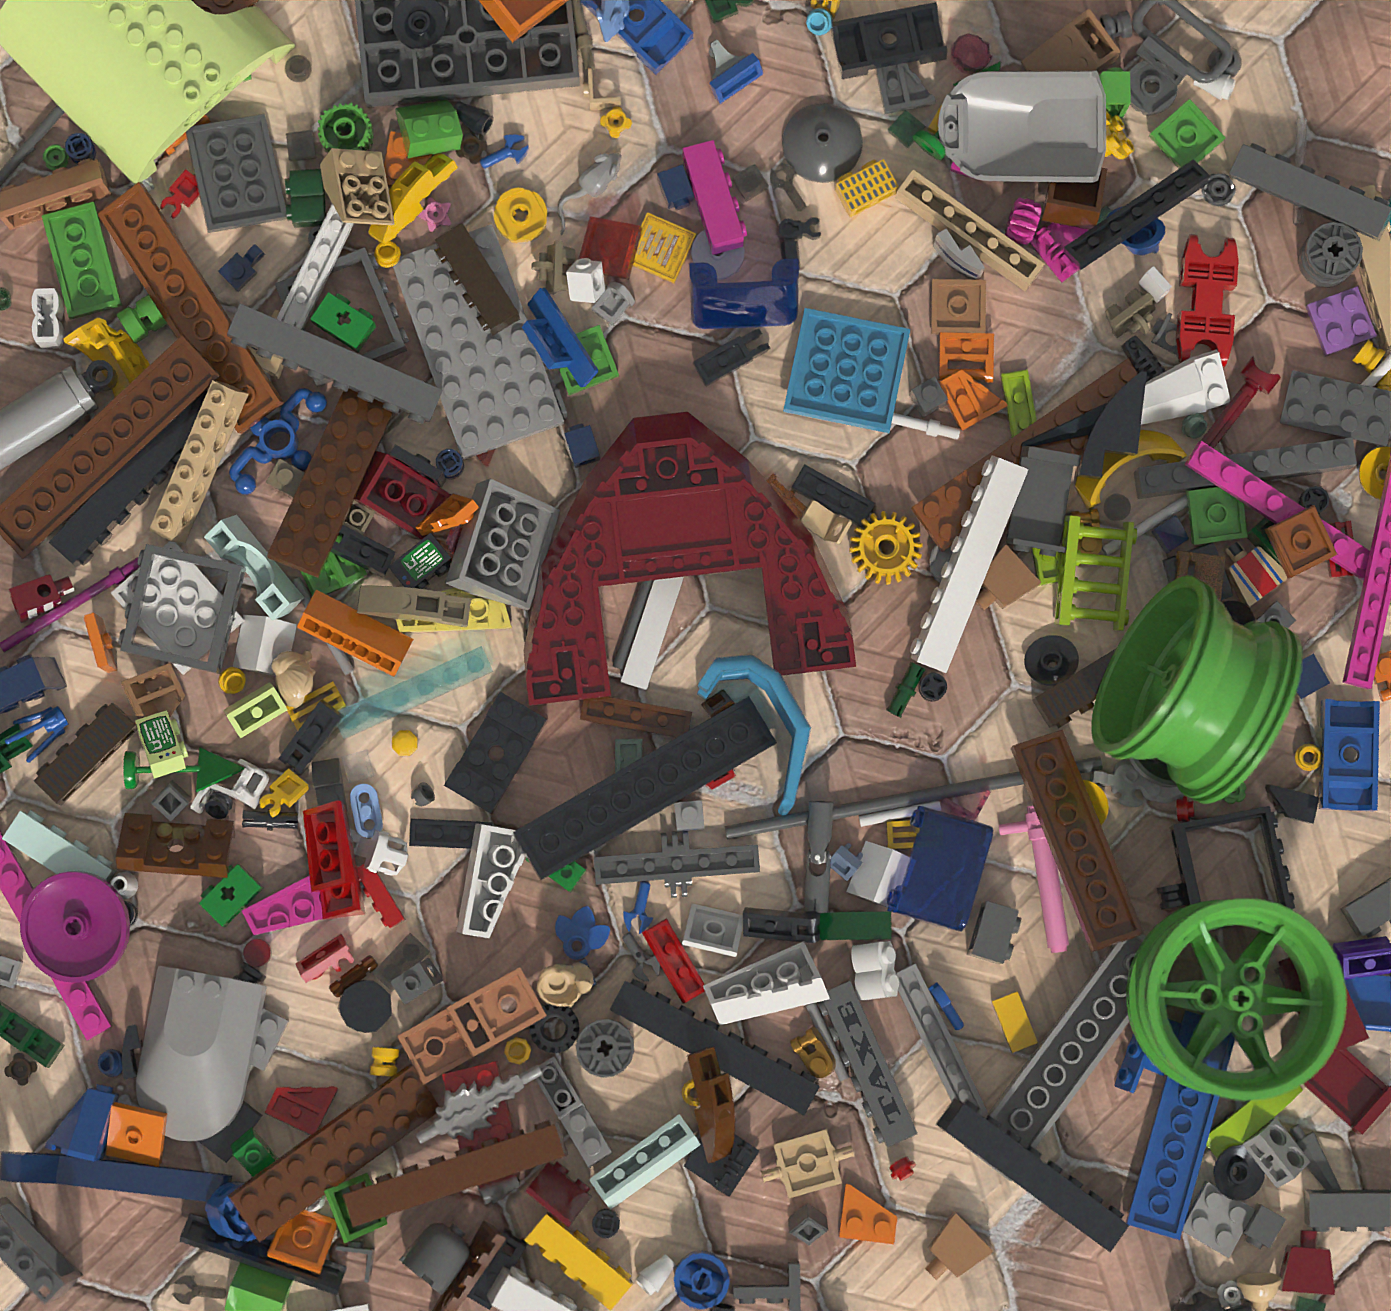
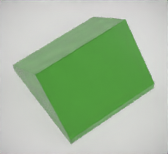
M368 1172L324 1191L344 1243L388 1224L386 1218L382 1217L355 1227L352 1225L343 1194L350 1192L349 1186L364 1181L366 1186L372 1185Z
M240 1262L230 1284L225 1310L283 1311L293 1280Z

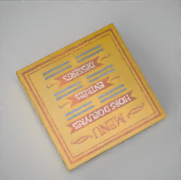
M647 212L625 261L632 266L675 284L695 240L696 233Z

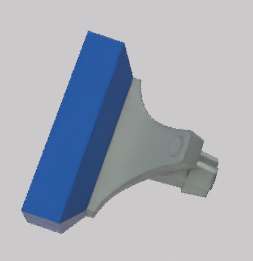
M717 39L710 43L709 54L716 61V70L709 84L715 99L721 104L762 76L763 71L759 59L754 53L748 56H734Z

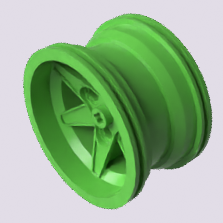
M1183 576L1175 579L1163 587L1141 610L1123 636L1109 662L1101 681L1092 713L1091 733L1096 748L1116 759H1127L1130 757L1134 759L1157 758L1167 763L1169 776L1176 782L1177 788L1185 796L1202 804L1221 800L1234 791L1257 767L1274 742L1287 717L1296 694L1302 668V646L1298 635L1274 621H1252L1240 625L1231 619L1227 609L1217 599L1215 591L1211 586L1193 576Z
M1209 900L1191 904L1175 911L1159 922L1148 933L1140 944L1130 966L1126 986V1006L1131 1029L1142 1051L1170 1079L1190 1089L1229 1099L1260 1100L1282 1095L1295 1089L1311 1078L1324 1065L1333 1052L1342 1032L1346 1012V989L1340 964L1331 946L1323 935L1301 915L1284 906L1264 900ZM1226 925H1240L1255 929L1259 933L1233 963L1208 930ZM1190 942L1205 980L1166 983L1176 957ZM1276 943L1283 948L1294 964L1302 992L1263 984L1265 970ZM1247 967H1252L1255 971V978L1251 982H1247L1244 978V971ZM1208 988L1211 990L1213 998L1210 1003L1204 1004L1201 1000V993ZM1233 995H1237V1001H1233ZM1165 1004L1203 1012L1186 1048L1180 1044L1171 1029ZM1301 1011L1299 1021L1291 1038L1271 1058L1263 1032L1261 1016ZM1245 1016H1250L1253 1020V1027L1249 1031H1245L1242 1028V1020ZM1231 1032L1253 1067L1244 1070L1225 1071L1210 1067L1202 1063V1061Z

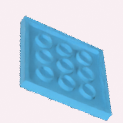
M805 308L783 412L890 433L910 329Z

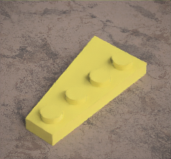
M455 587L441 592H446V595L471 599L467 627L415 619L411 621L396 619L399 632L401 633L512 628L504 603L472 595Z

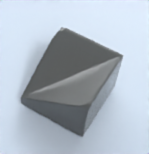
M172 780L153 799L151 804L171 822L190 803L192 798Z
M808 1203L788 1218L789 1233L808 1245H811L828 1231L826 1215Z

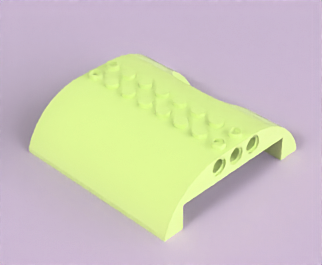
M6 0L0 9V46L134 185L138 182L142 183L143 180L151 176L157 170L154 159L268 58L277 64L295 48V44L259 7H247L229 14H212L198 7L192 0Z

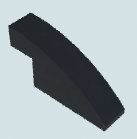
M1141 371L1129 380L1104 406L1086 438L1077 477L1101 478L1105 452L1131 456L1138 454L1147 372Z

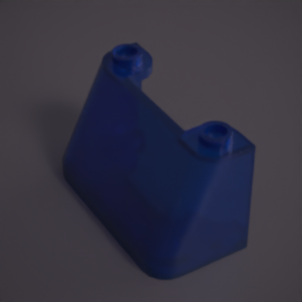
M783 259L776 262L772 268V281L717 283V273L712 265L704 262L689 263L690 313L693 324L700 329L791 325L795 322L798 315L799 259Z
M918 806L910 819V825L913 826V831L917 835L903 883L890 890L887 897V905H889L887 911L946 930L962 932L970 917L991 845L993 827L928 807Z

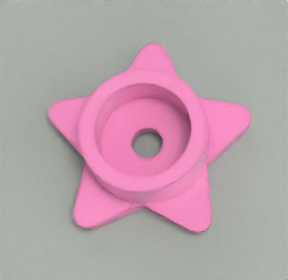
M430 197L428 198L427 207L418 217L427 221L430 232H433L439 225L450 226L451 221L447 213L451 204L449 202L441 204ZM435 212L438 213V216H437V217H434V216H433V214H434Z

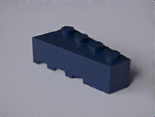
M32 654L17 659V665L10 668L9 666L0 668V714L19 708L20 701L25 703L45 697L43 691L47 689H57L59 691L67 687L55 657H33Z

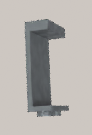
M1022 446L1019 466L1028 469V472L1010 514L1006 543L1013 544V550L1030 552V547L1040 549V555L1052 557L1056 556V552L1065 553L1066 547H1061L1060 542L1073 466H1080L1081 455Z

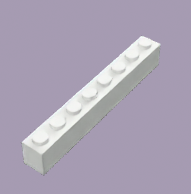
M991 456L990 460L985 462L982 468V475L984 476L980 486L977 485L972 493L971 500L973 503L970 511L965 512L961 521V526H963L961 533L955 537L952 543L951 551L953 553L949 562L944 564L941 570V577H943L939 587L934 589L930 601L932 605L929 612H926L922 617L920 635L912 642L910 648L912 655L910 658L916 662L947 673L1028 469L996 456Z

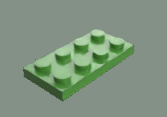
M94 201L42 215L70 320L123 306Z

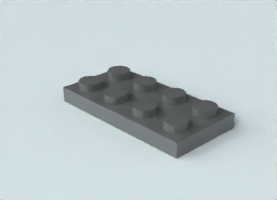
M1292 370L1280 424L1344 438L1353 437V440L1387 447L1391 433V391Z

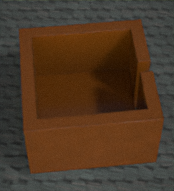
M1101 168L1098 181L1048 182L1042 221L1088 230L1096 226L1101 212L1108 169Z

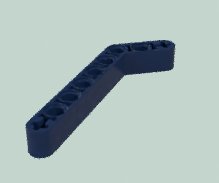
M1 1151L0 1181L60 1184L205 1202L211 1198V1195L220 1186L232 1182L233 1176L223 1173L163 1166L156 1167L103 1159L93 1162L72 1156L50 1153Z

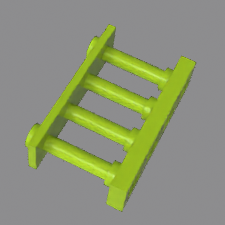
M1065 516L1062 547H1066L1065 553L1061 552L1054 624L1070 626V620H1074V618L1113 622V630L1124 631V626H1127L1129 622V610L1126 609L1132 544L1135 545L1137 541V528H1134V522H1123V529L1121 530L1084 526L1083 523H1080L1081 517ZM1092 537L1121 540L1120 557L1081 553V550H1077L1078 539ZM1088 564L1118 567L1117 584L1078 580V577H1075L1076 566ZM1084 591L1116 595L1115 610L1076 607L1075 604H1072L1073 593Z

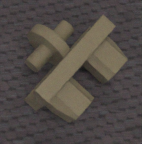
M554 241L553 245L547 246V253H539V261L531 263V269L539 271V280H546V289L549 294H555L560 290H569L567 274L562 273L563 264L572 265L574 263L575 249L563 246V241Z
M1136 288L1125 297L1129 307L1124 311L1117 304H1113L1106 309V317L1111 324L1112 333L1116 338H1119L1127 331L1134 334L1139 330L1141 333L1147 334L1150 331L1147 323L1154 319L1151 313L1156 310L1152 302L1154 297L1149 292L1144 295Z

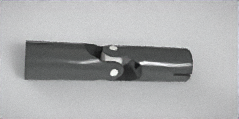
M809 801L807 838L811 849L808 850L806 858L804 911L826 913L829 909L831 855L829 850L827 851V847L832 839L834 803L830 801ZM810 862L814 864L826 863L825 872L823 874L814 873Z

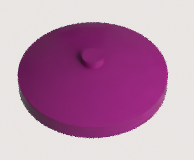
M69 871L47 878L31 892L21 913L20 934L27 955L39 970L60 981L71 983L84 982L102 976L120 960L126 950L130 936V919L124 900L109 882L92 873Z

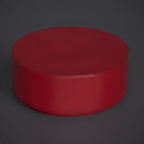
M254 939L245 945L243 956L249 965L260 967L269 962L272 950L266 941Z

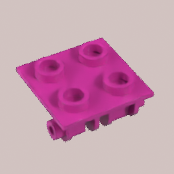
M1051 223L1046 228L1040 229L1030 244L1062 283L1080 270L1065 254L1064 247L1088 230Z

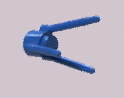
M59 706L55 708L49 707L44 711L14 720L13 725L41 718L40 722L5 739V743L9 744L42 727H45L48 733L53 731L54 733L26 759L30 763L57 737L66 733L64 727L69 725Z

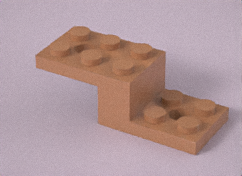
M519 967L448 1006L440 1013L403 1032L397 1038L412 1065L420 1075L424 1085L547 1015ZM506 997L513 998L517 1003V1008L512 1013H505L501 1009V1001ZM432 1039L439 1040L443 1045V1049L438 1055H432L427 1051V1043Z

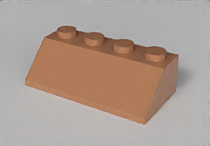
M85 159L80 161L76 167L70 169L67 167L58 168L52 172V175L43 178L42 176H35L28 179L26 184L20 186L9 185L2 188L0 192V219L10 230L42 220V215L112 196L101 163L98 159Z

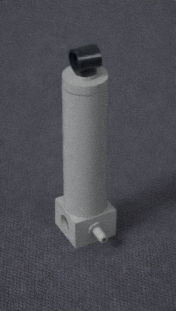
M96 360L88 366L86 372L77 374L70 365L1 408L0 470L83 419L88 413L91 414L99 407L93 399L95 394L100 391H109L117 383V373L113 367L104 360ZM101 370H107V379L102 382L96 381L97 373Z

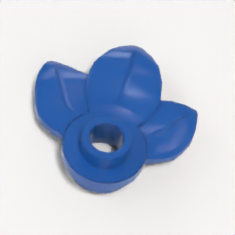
M589 906L579 909L572 919L559 915L555 923V932L559 939L564 942L563 949L565 954L574 960L583 959L590 950L601 948L610 934L609 926L595 925L594 914ZM574 941L582 943L580 951L576 952L572 949Z

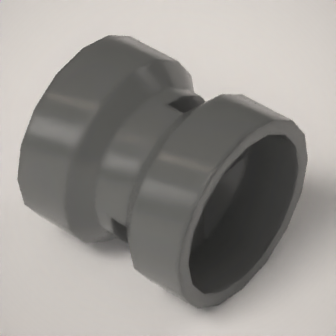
M1121 11L1115 16L1110 14L1100 16V24L1112 40L1115 37H1122L1123 39L1132 37V24L1128 11Z

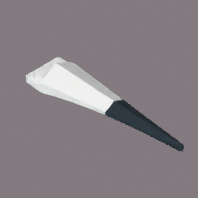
M1213 350L1191 357L1147 381L1141 425L1207 412L1206 410L1229 403L1231 400L1219 352ZM1107 403L1022 442L1021 446H1036L1087 436Z

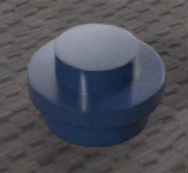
M109 1049L103 1052L98 1059L99 1070L108 1077L118 1076L122 1071L121 1052L116 1049Z

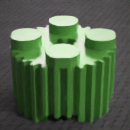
M351 102L349 105L345 103L344 106L340 103L338 107L333 105V109L328 108V111H323L324 115H320L321 120H318L320 126L318 127V136L325 152L329 153L331 148L362 151L371 149L370 144H373L374 131L370 119L366 113L364 114L363 108L359 109L357 104L353 106ZM348 129H350L351 133L349 135H341V131L346 132Z

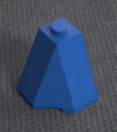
M97 1084L96 1088H88L48 1139L45 1148L50 1150L60 1149L61 1154L93 1162L104 1159L111 1106L114 1102H118L119 1094L112 1092L113 1087Z

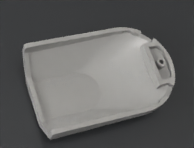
M1097 70L986 71L970 75L958 82L943 101L938 119L940 142L946 149L945 154L947 157L952 159L960 168V171L978 180L1019 182L1098 181L1106 154V94Z
M158 966L137 1072L136 1093L140 1108L167 1113L165 1136L181 1141L204 1140L220 1132L237 1116L245 1096L267 986Z

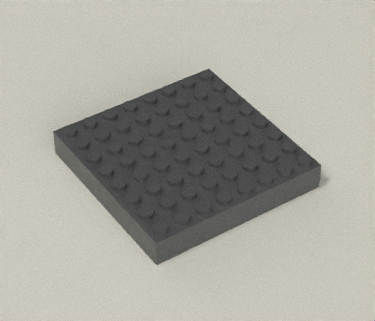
M355 0L363 90L367 108L580 86L571 0H568L513 43L479 0H435L445 12L446 29L442 38L436 44L424 49H414L404 45L398 40L393 31V13L403 0ZM418 21L415 24L417 29H422L425 26V23L422 21Z

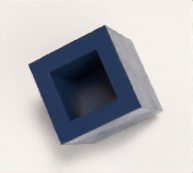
M683 164L657 173V180L668 209L675 208V210H680L688 207L690 202L694 200V194Z
M577 424L569 427V432L564 433L574 467L577 468L599 461L600 454L591 426L584 427V424Z

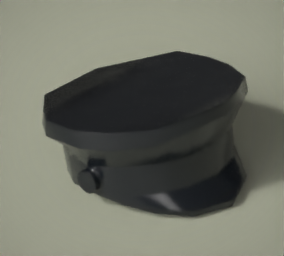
M361 980L344 990L338 1005V1011L347 1027L362 1033L376 1032L392 1015L391 995L375 981Z

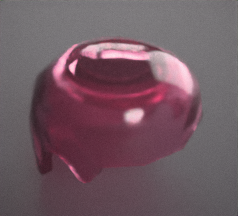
M970 33L959 36L950 50L953 65L962 73L971 75L981 72L987 67L993 57L990 55L989 43L982 40L978 35Z

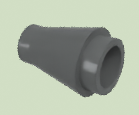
M514 1173L478 1185L477 1188L486 1205L496 1203L508 1193L520 1187V1184Z

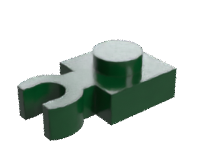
M704 0L713 24L737 15L738 9L736 6L748 7L754 2V0Z

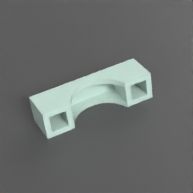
M237 515L220 520L204 536L221 558L228 559L246 568L245 572L252 579L256 587L257 596L255 600L272 621L288 615L305 598L274 560L267 558L268 552Z

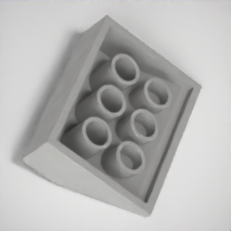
M490 478L476 484L472 499L479 508L473 513V518L463 525L445 583L472 595L529 610L537 587L540 568L546 557L560 510Z

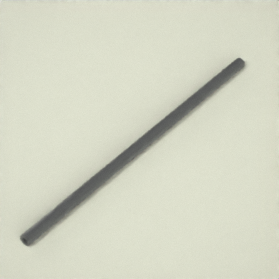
M1100 756L1075 761L1080 774L1103 770ZM1019 771L833 806V820L1023 785L1024 782ZM809 811L725 826L726 837L728 840L808 825Z

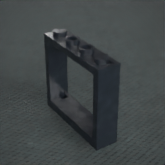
M1270 806L1174 824L1169 827L1181 883L1184 885V898L1187 899L1188 903L1186 906L1201 902L1186 832L1259 818L1277 902L1279 905L1293 911V908H1295V898L1293 892L1288 891L1287 882L1290 881L1287 865L1282 864L1281 855L1284 854L1281 838L1277 839L1275 828L1278 827V820L1275 818L1274 811L1271 812ZM1237 925L1220 926V927L1213 928V929L1208 930V931L1217 930V929H1222V928H1227V927H1232V926H1237Z

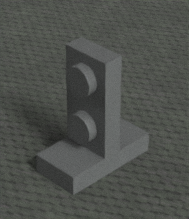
M788 1262V1285H733V1299H739L740 1304H754L756 1299L767 1298V1303L777 1304L783 1303V1298H788L789 1311H801L800 1263Z

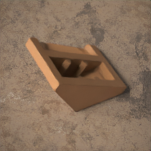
M170 663L121 682L136 716L140 718L166 710L170 718L185 697Z

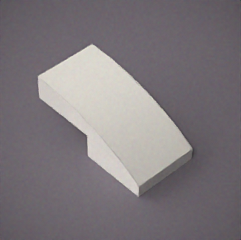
M1154 266L1139 281L1141 287L1154 297L1156 303L1160 302L1172 287Z

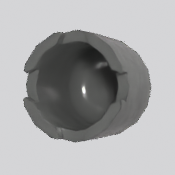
M434 1223L421 1233L399 1260L442 1295L467 1262L470 1250L468 1244L462 1239L465 1233L457 1226L452 1224L448 1227L442 1223Z

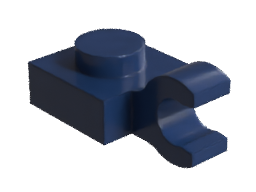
M254 244L243 258L236 253L218 272L239 292L257 274L252 267L265 254Z

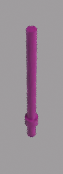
M138 557L121 568L119 566L109 571L108 576L0 642L2 651L5 653L112 585H119L124 582L128 575L141 567L138 565Z

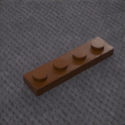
M606 696L583 699L580 720L677 738L689 731L692 712Z

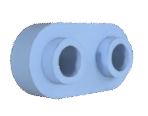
M369 784L355 786L350 793V802L356 831L365 838H373L375 830L382 831L383 829L378 793ZM362 793L369 794L368 802L362 803L360 801ZM367 820L374 821L373 829L367 830L365 828Z

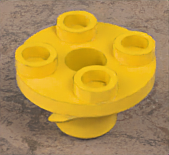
M1107 111L1105 157L1113 154L1118 159L1123 160L1134 152L1135 148L1123 132L1125 125L1118 115L1112 117Z

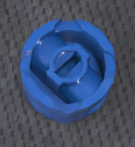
M237 1181L228 1182L220 1186L205 1204L209 1223L218 1234L237 1241H251L256 1237L227 1196L244 1183Z
M694 1251L683 1257L676 1266L674 1274L675 1291L680 1300L689 1307L700 1310L711 1308L720 1303L727 1294L730 1283L728 1270L722 1259L714 1253L707 1251Z

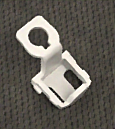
M240 758L238 763L246 768L241 773L234 788L229 790L216 784L198 792L190 808L201 814L213 791H217L238 799L255 809L269 781V776L255 765Z
M350 829L352 841L356 842L354 854L366 858L363 868L374 873L381 871L392 876L397 875L406 865L408 859L407 843L403 839L388 836L389 833L385 831L375 830L373 838L370 840L361 837L357 831ZM388 840L401 844L402 847L397 850L390 848L387 844ZM383 861L390 862L395 867V870L380 867Z

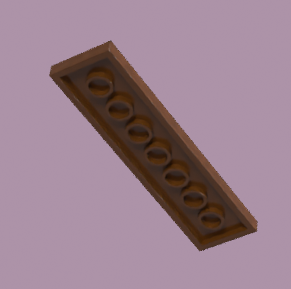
M348 388L347 392H342L267 553V558L317 578L321 574L394 412L383 408V402L375 399L372 403L357 397L359 392Z
M1063 729L1013 745L1010 749L1090 951L1094 952L1141 936L1144 933Z
M409 1064L227 1196L256 1239L261 1242L324 1196L325 1190L338 1186L437 1113L436 1108L440 1106L427 1086L423 1085L420 1075L414 1066Z

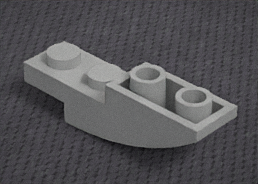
M552 1057L539 1065L543 1074L535 1079L587 1166L590 1168L611 1155L613 1152L556 1058Z

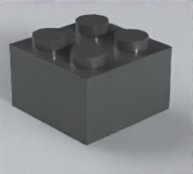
M989 901L982 902L967 955L995 964H1004L1005 960H1010L1014 944H1011L1010 940L1012 934L1018 933L1022 919L1017 917L1019 910Z

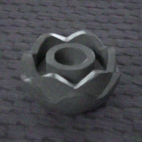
M1219 48L1214 49L1208 58L1210 70L1222 57V52ZM1232 48V60L1222 73L1230 75V78H1233L1238 73L1242 65L1241 56L1234 48Z
M1211 174V182L1202 187V195L1207 203L1213 206H1224L1231 202L1235 195L1236 187L1228 175Z

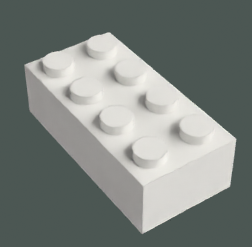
M503 1266L487 1294L491 1305L501 1311H593L585 1306L582 1310L577 1308L578 1306L574 1303L575 1301L562 1293L557 1297L548 1285L537 1279L535 1283L529 1281V1278L526 1277L527 1274L514 1266L510 1270Z

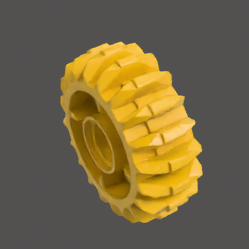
M885 511L881 512V520H878L877 516L873 513L870 515L871 524L866 519H862L861 524L865 529L863 530L860 527H855L854 532L860 537L854 536L850 538V542L857 544V546L850 547L849 553H858V556L852 558L851 562L853 564L862 563L857 568L858 573L862 572L865 568L868 570L865 579L869 580L872 573L877 575L875 578L876 584L880 583L881 576L885 577L886 585L891 584V576H894L897 583L901 582L900 572L904 576L909 577L911 573L907 566L916 569L918 564L912 559H921L922 554L914 550L921 549L923 544L920 542L914 543L913 541L920 537V533H910L915 525L911 523L905 527L904 523L907 519L905 516L901 518L900 522L895 521L897 517L896 512L892 513L890 520L887 519ZM884 541L889 542L893 546V552L888 555L882 554L879 551L878 545Z

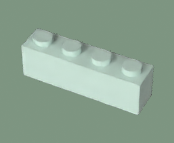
M32 810L28 814L20 811L2 837L3 840L56 874L69 871H83L95 874L110 882L116 873V870L110 867L112 865L110 860L100 854L97 858L88 853L90 849L88 846L77 839L72 843L64 838L67 834L65 831L55 825H52L51 828L47 827L42 823L44 818Z
M679 1114L591 1177L589 1181L611 1210L701 1144Z

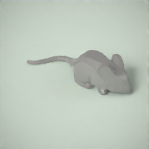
M604 153L594 158L595 163L578 180L581 189L565 195L560 200L558 213L562 225L561 235L565 231V219L562 209L564 203L569 199L579 198L586 194L594 198L601 195L607 189V184L617 178L616 173H618L620 168L621 154Z

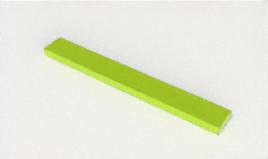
M1028 369L1002 373L1000 375L1004 399L1008 405L1006 410L1011 438L1037 421ZM1031 548L1036 576L1041 581L1039 586L1058 583L1061 552H1056V556L1052 557L1040 555V549Z

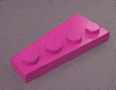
M310 876L242 910L253 935L323 919L320 892H311Z

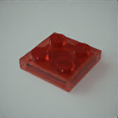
M590 216L579 259L588 258L591 261L602 262L603 275L629 280L643 228L639 225Z

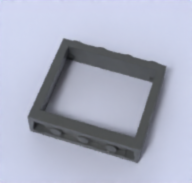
M364 247L337 258L331 273L362 261L394 339V342L362 354V356L376 362H381L406 352L407 349L404 343L409 342L404 327L398 329L394 320L399 315L394 303L388 304L384 294L389 293L384 278L378 279L374 270L378 269L379 266L373 253L368 255ZM297 275L275 283L282 304H284ZM324 377L322 381L313 378L317 387L332 382Z
M146 544L145 550L142 549L138 557V565L141 566L139 575L135 576L132 582L133 600L132 603L127 604L125 610V618L128 620L126 629H122L119 635L118 644L121 645L120 651L221 674L246 568L237 564ZM155 555L229 572L207 662L133 645Z
M7 1197L0 1198V1259L44 1304L63 1296L83 1275ZM44 1285L51 1290L46 1297L39 1291Z

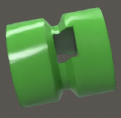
M149 294L136 301L135 308L128 306L116 314L135 344L148 337L149 330L156 332L167 325V322Z

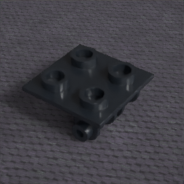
M734 1134L731 1155L708 1163L701 1139L699 1142L701 1145L694 1149L684 1167L721 1193L730 1197L760 1151Z

